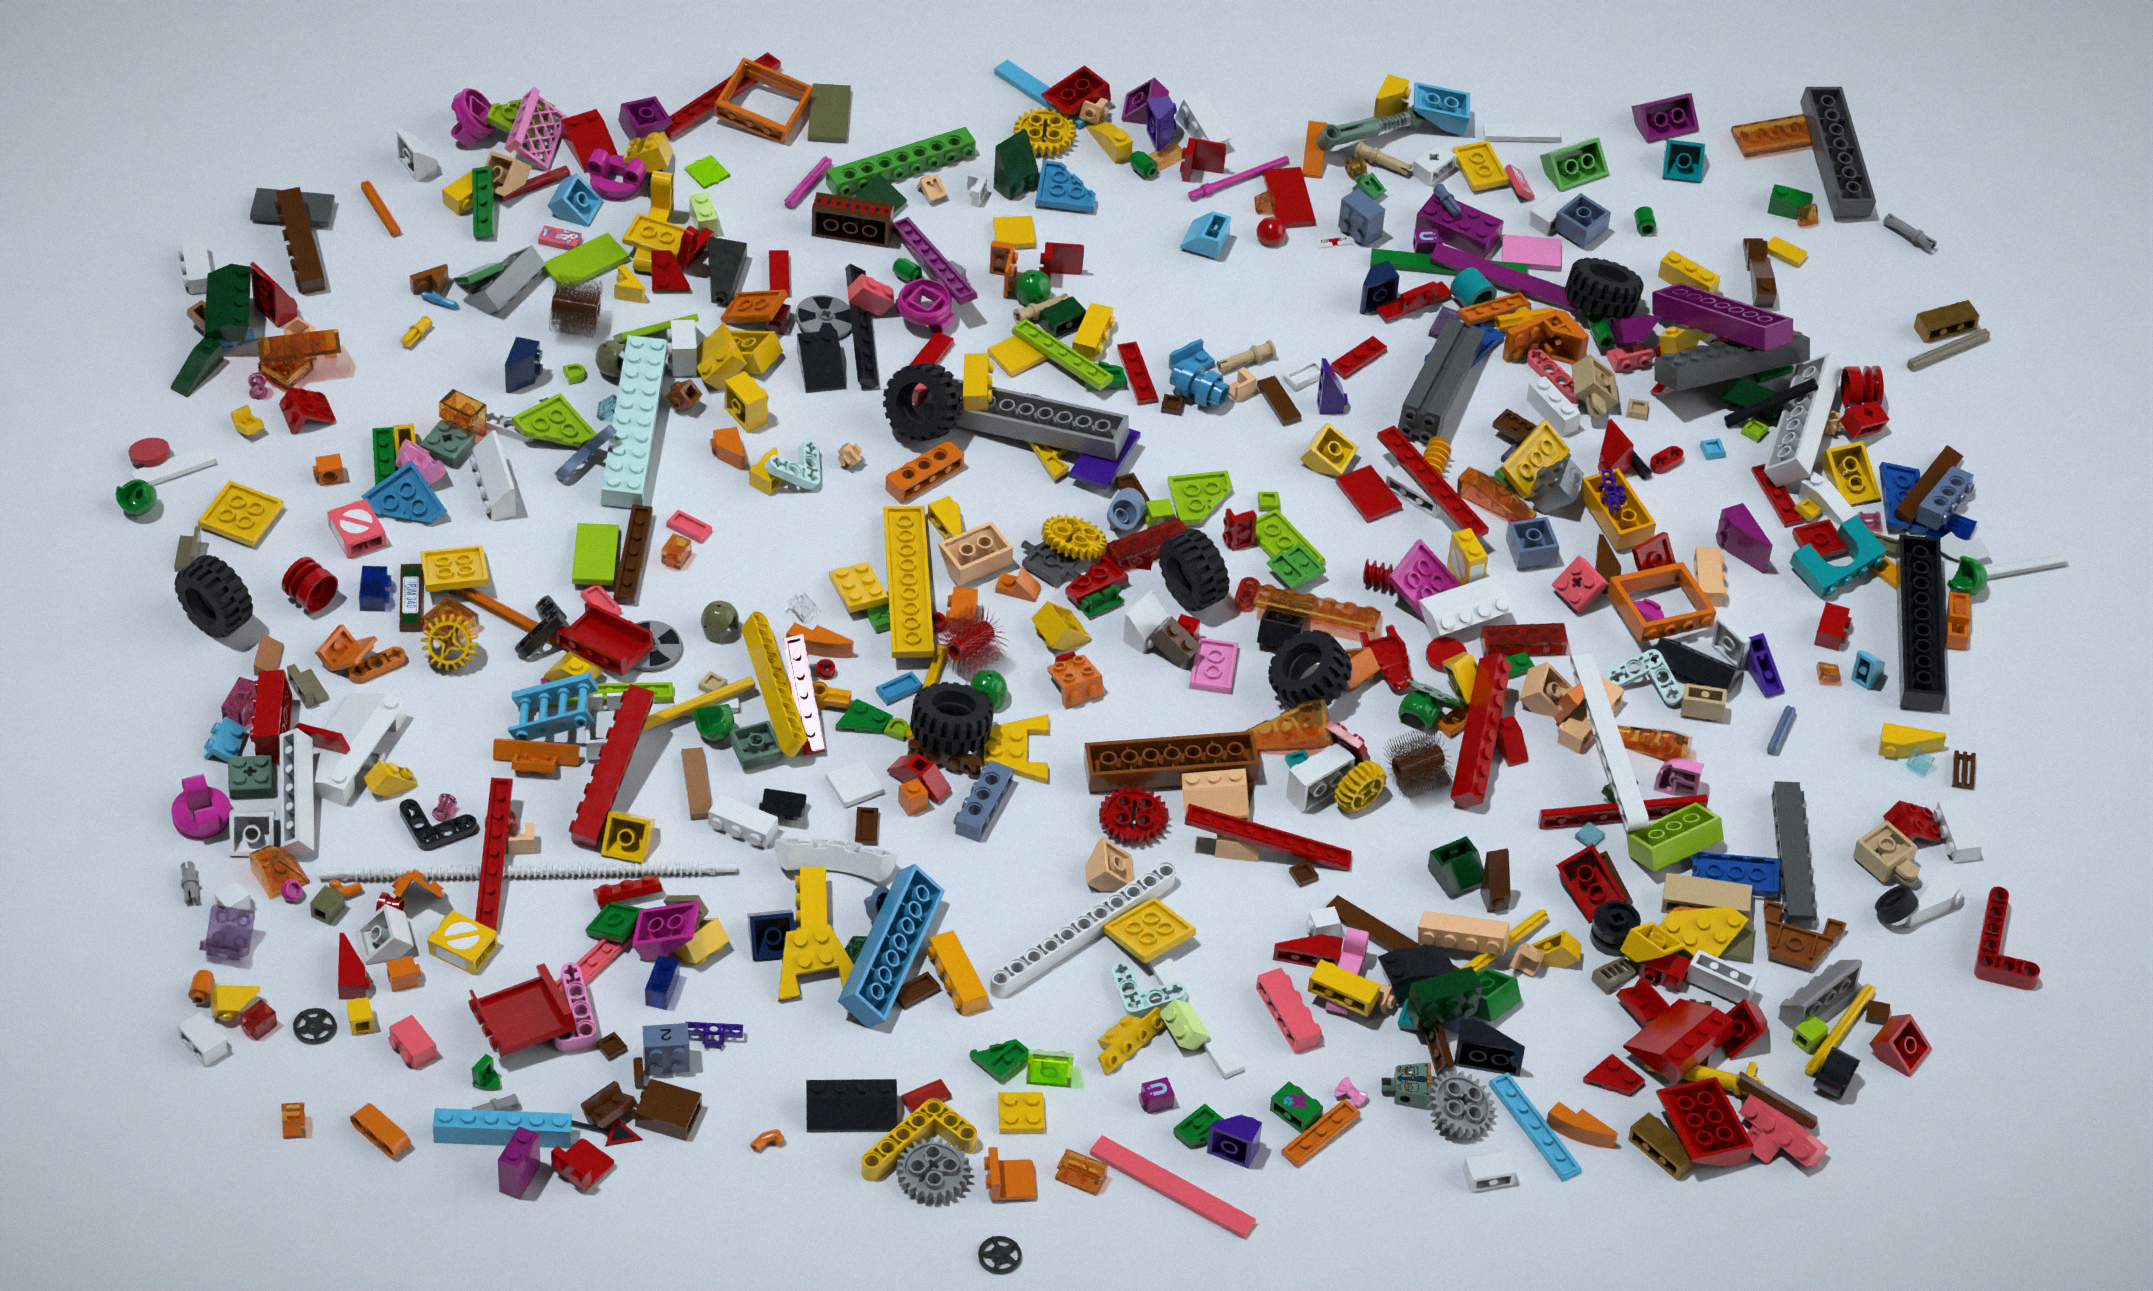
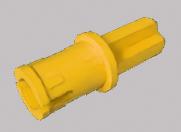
M423 316L415 325L410 326L409 331L400 340L403 347H410L417 339L423 337V333L433 324L429 317Z

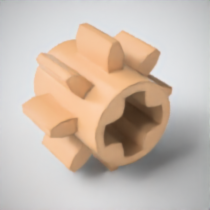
M1836 411L1829 412L1823 432L1826 435H1835L1836 430L1841 432L1843 425L1839 420L1842 417Z
M847 442L837 451L840 454L838 461L842 466L848 464L852 467L862 459L859 455L862 453V449L857 443L852 446L850 442Z

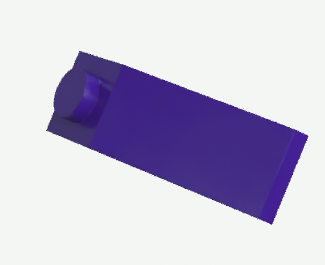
M1322 358L1317 393L1319 415L1342 414L1344 405L1348 403L1347 393L1343 392L1342 384L1327 359Z
M1764 633L1748 637L1751 642L1745 667L1764 697L1785 692Z

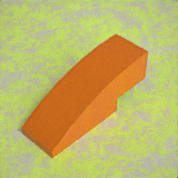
M1308 121L1302 170L1303 177L1321 179L1324 150L1318 146L1317 137L1327 125L1325 122Z
M1949 591L1945 648L1966 650L1969 637L1970 594Z
M794 622L786 633V638L803 634L807 654L833 658L853 656V640L819 625H816L811 630Z
M1558 1102L1548 1112L1546 1122L1557 1133L1587 1145L1609 1149L1615 1147L1618 1133L1583 1108L1578 1113H1575L1561 1102Z

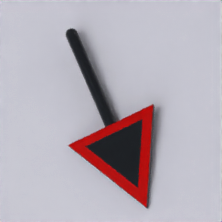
M619 1119L613 1121L611 1129L572 1120V1125L609 1134L605 1146L643 1140Z

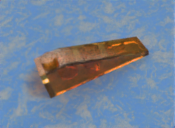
M1468 467L1458 477L1457 494L1463 499L1508 520L1522 521L1534 519L1537 516V513L1495 476L1480 469Z
M1325 698L1305 701L1288 712L1280 713V716L1270 721L1266 720L1245 730L1254 731L1258 752L1314 750L1326 748L1329 745L1332 746L1325 729L1327 723L1331 721Z
M1617 725L1624 747L1628 750L1664 762L1674 758L1687 759L1691 750L1693 736L1669 729Z

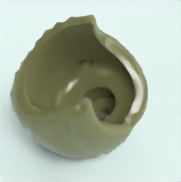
M609 340L602 343L595 355L598 369L605 375L621 377L623 359L619 354L626 345L619 344L617 340Z
M718 600L709 603L704 608L701 616V625L705 636L711 641L719 643L718 635L726 630L730 624H733L736 629L739 628L738 612L731 603Z

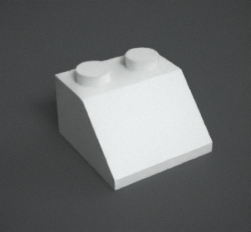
M397 129L398 159L417 182L437 174L438 160L435 154H431L427 144L423 143L418 136L402 129Z
M1149 590L1125 614L1123 642L1143 654L1155 645L1149 639L1159 625L1169 619L1168 613L1153 591Z
M231 810L229 812L230 856H274L276 834L275 810Z
M387 904L356 929L363 958L368 965L399 959L414 946L405 912Z

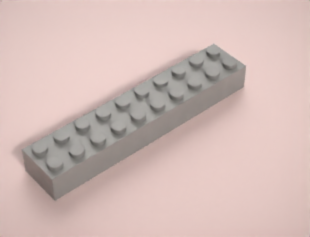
M953 378V380H957L960 384L958 389L963 394V380ZM997 387L989 388V390H992V402H989L988 410L964 411L963 405V409L959 411L962 413L961 418L955 421L957 423L956 426L1112 460H1117L1130 433L1128 415ZM929 392L924 401L926 420L930 419L934 411V399L931 392Z

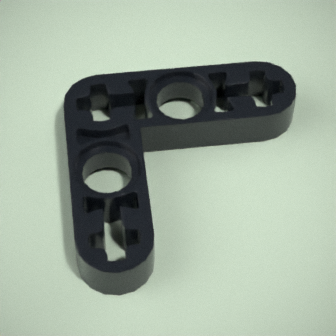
M549 595L541 598L535 607L543 617V620L515 647V651L522 658L530 656L567 619L566 614Z
M406 799L399 806L403 822L417 846L423 851H430L473 835L477 830L476 818L469 814L431 826L417 801ZM408 808H409L410 810H413V815H412V816H411V813H410V811L408 810ZM415 822H421L424 824L420 828H415L412 826ZM444 830H451L453 833L451 835L446 836L443 835L441 832Z

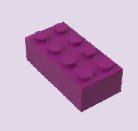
M1433 193L1417 213L1415 229H1438L1439 237H1442L1443 243L1465 253L1485 259L1500 240L1504 221L1457 200L1454 201L1461 208V212L1457 216H1453L1446 207L1440 204L1439 198Z

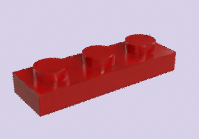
M1372 336L1332 362L1331 368L1345 380L1387 351V346Z
M646 875L634 881L623 880L620 884L601 885L599 888L593 889V894L598 905L662 892V885L657 876Z

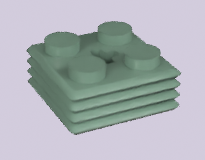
M440 420L420 445L430 452L429 455L434 460H440L443 464L455 468L475 445V434L448 421Z
M770 721L730 731V743L743 770L783 759V752L780 749Z
M272 756L229 757V798L273 796Z

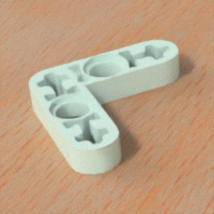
M807 439L799 446V464L778 455H772L765 462V468L770 474L805 489L813 490L820 482L819 447L812 440Z
M1648 650L1611 668L1606 674L1608 681L1620 687L1650 674L1666 704L1674 706L1681 701V690L1658 650ZM1649 656L1658 657L1656 664L1649 662L1646 664L1647 669H1644L1643 663L1640 660L1643 659L1644 663L1650 660ZM1631 664L1640 666V671L1637 674L1629 672L1628 668ZM1622 669H1625V673L1628 676V678H1625V675H1622L1619 677V682L1616 683L1615 680L1611 681L1612 674L1619 676L1623 674ZM1659 673H1666L1669 679L1664 683L1657 680ZM1670 685L1672 693H1678L1675 700L1667 698L1669 692L1665 687Z
M1118 962L1112 967L1113 979L1127 1015L1139 1018L1147 1015L1155 1007L1163 1010L1173 999L1180 1001L1187 999L1186 987L1180 982H1173L1140 993L1132 968L1127 962ZM1119 971H1124L1126 979L1122 980ZM1127 986L1134 988L1131 993L1123 992V989ZM1178 991L1180 995L1176 996L1174 992ZM1153 997L1162 998L1159 1003L1154 1004L1150 1002ZM1132 1000L1135 1001L1137 1009H1133L1131 1005Z

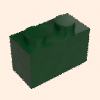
M1071 296L1041 310L1039 325L1044 331L1057 338L1080 327L1086 310Z

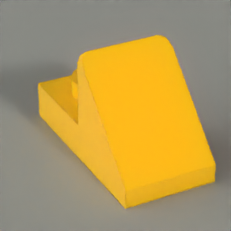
M625 264L618 266V275L616 276L618 283L614 285L615 299L637 303L645 302V287Z

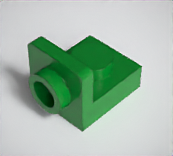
M1373 172L1368 176L1364 174L1355 181L1357 184L1352 188L1353 191L1357 188L1373 200L1387 191Z

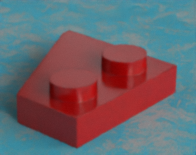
M651 250L652 290H690V285L672 251Z
M1611 1054L1584 1076L1583 1083L1587 1085L1590 1082L1602 1085L1604 1090L1616 1091L1621 1095L1630 1097L1644 1085L1645 1079L1614 1054Z

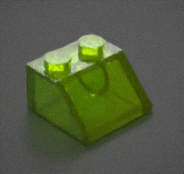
M1029 1049L1026 1084L1071 1088L1074 1053Z

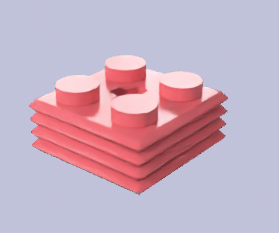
M1577 556L1552 583V587L1580 613H1583L1609 585L1581 556Z

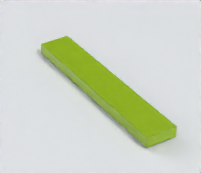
M1026 318L1012 328V334L1099 391L1113 381L1112 374Z
M673 682L599 683L598 691L589 693L602 694L603 704H607V693H622L624 690L627 691L629 685L632 684L654 691V703H673ZM578 696L568 699L567 705H577ZM559 701L548 705H559Z

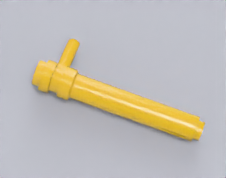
M1750 1062L1746 1075L1764 1085V1081L1754 1077L1757 1064ZM1644 1063L1643 1067L1647 1068L1648 1071L1658 1073L1657 1071H1655L1650 1066ZM1697 1065L1681 1078L1695 1082L1717 1077L1724 1090L1732 1091L1733 1094L1739 1096L1744 1094L1749 1097L1750 1095L1749 1092L1736 1085L1738 1074Z

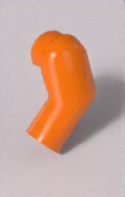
M338 879L329 882V887L339 890L344 898L362 892L359 882L349 886L341 885Z

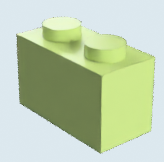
M709 193L689 195V213L694 227L699 230V234L707 227L715 232V236H717V216Z
M1173 999L1159 1013L1180 1047L1196 1051L1210 1037L1190 1003Z

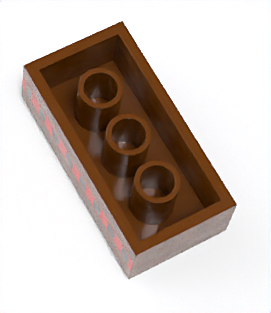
M817 192L812 206V236L889 248L893 233L894 204Z

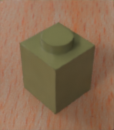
M325 885L310 902L311 917L331 925L344 909L343 894L339 890Z

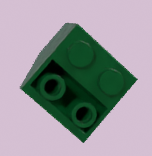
M1467 836L1430 851L1428 869L1449 897L1481 885L1484 871L1478 850Z

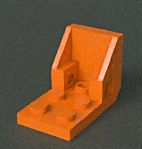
M1554 309L1507 329L1502 358L1509 362L1526 355L1529 350L1537 348L1544 351L1552 360L1573 365L1586 357L1589 335L1566 311Z

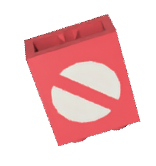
M366 499L327 512L328 526L348 559L386 546L385 530Z

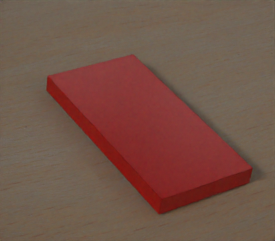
M1301 167L1263 170V178L1274 217L1280 219L1286 228L1315 225L1316 219Z

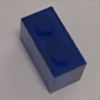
M362 566L359 591L360 611L385 612L386 603H390V591H387V589L392 586V575H388L387 566Z
M658 955L645 988L646 1006L667 1010L680 977L679 960Z

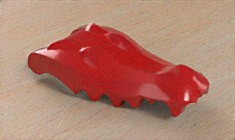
M1393 624L1386 626L1387 636L1369 640L1366 631L1359 632L1362 648H1371L1381 668L1380 671L1387 678L1392 689L1404 690L1411 687L1410 682L1406 681L1407 679L1413 680L1409 671L1408 655H1406L1407 648L1405 642L1397 634Z

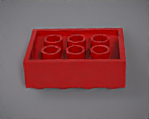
M1679 998L1627 1041L1623 1048L1675 1084L1731 1037L1734 1020L1716 1007Z
M1717 1077L1656 1090V1094L1692 1162L1724 1167L1748 1163L1754 1145Z

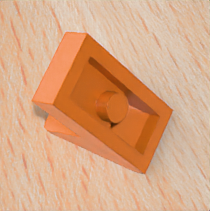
M1021 567L1018 576L1001 572L995 587V593L1035 602L1041 585L1025 568Z

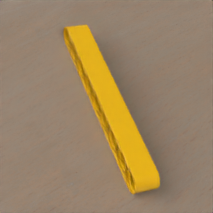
M753 611L742 625L741 630L780 749L786 755L794 757L807 741V736L768 619L761 612Z

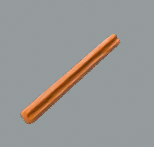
M472 587L456 590L457 594L528 632L539 624ZM554 632L546 641L556 646L557 641Z

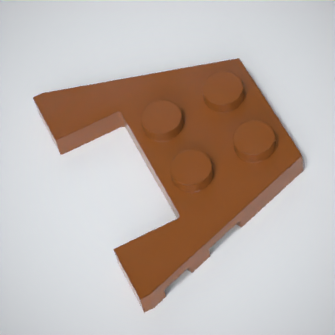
M1765 899L1763 914L1768 959L1810 971L1845 931L1847 923L1831 918L1827 919L1823 934L1779 922L1784 905Z

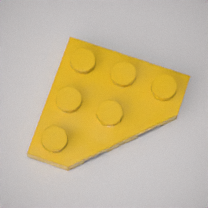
M1732 906L1671 911L1660 923L1659 927L1684 943L1686 946L1682 950L1692 958H1694L1698 949L1719 958L1748 923L1749 919Z

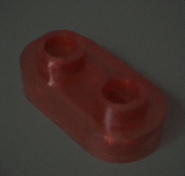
M1245 577L1240 581L1234 599L1236 610L1246 613L1254 609L1260 591V582L1256 578Z

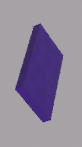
M1129 428L1130 433L1117 460L1082 453L1070 470L1069 478L1106 490L1140 439L1141 432Z

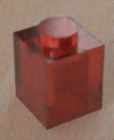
M259 1000L241 1014V1028L243 1032L248 1036L251 1035L258 1041L277 1026L276 1012L265 1002Z

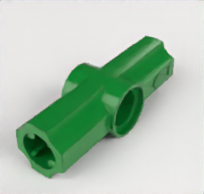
M1581 308L1591 335L1595 338L1599 348H1604L1605 350L1612 348L1615 338L1605 317L1597 316L1591 312L1588 313Z

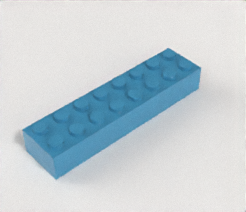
M916 864L897 872L838 999V1002L867 1028L886 1021L945 892L942 887Z

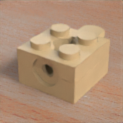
M1589 354L1571 366L1574 394L1578 399L1583 400L1587 404V410L1592 417H1600L1601 414L1606 413V410L1619 403L1615 374L1595 357Z
M1887 820L1856 842L1853 857L1883 883L1896 876L1905 885H1912L1917 881L1920 871L1913 864L1918 846Z

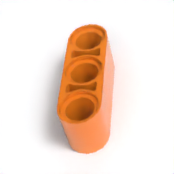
M367 1103L350 1116L353 1126L391 1159L411 1146V1140L408 1135L371 1103Z

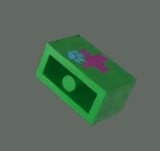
M1290 1081L1271 1097L1270 1111L1301 1134L1322 1117L1323 1106L1320 1102L1312 1099L1300 1087L1295 1086Z

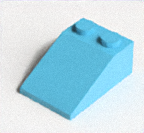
M1415 82L1413 110L1446 132L1464 135L1470 120V93Z

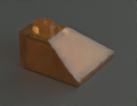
M268 845L249 853L251 871L270 900L282 895L281 886L287 880H296L301 886L310 883L309 878L294 855L283 848Z

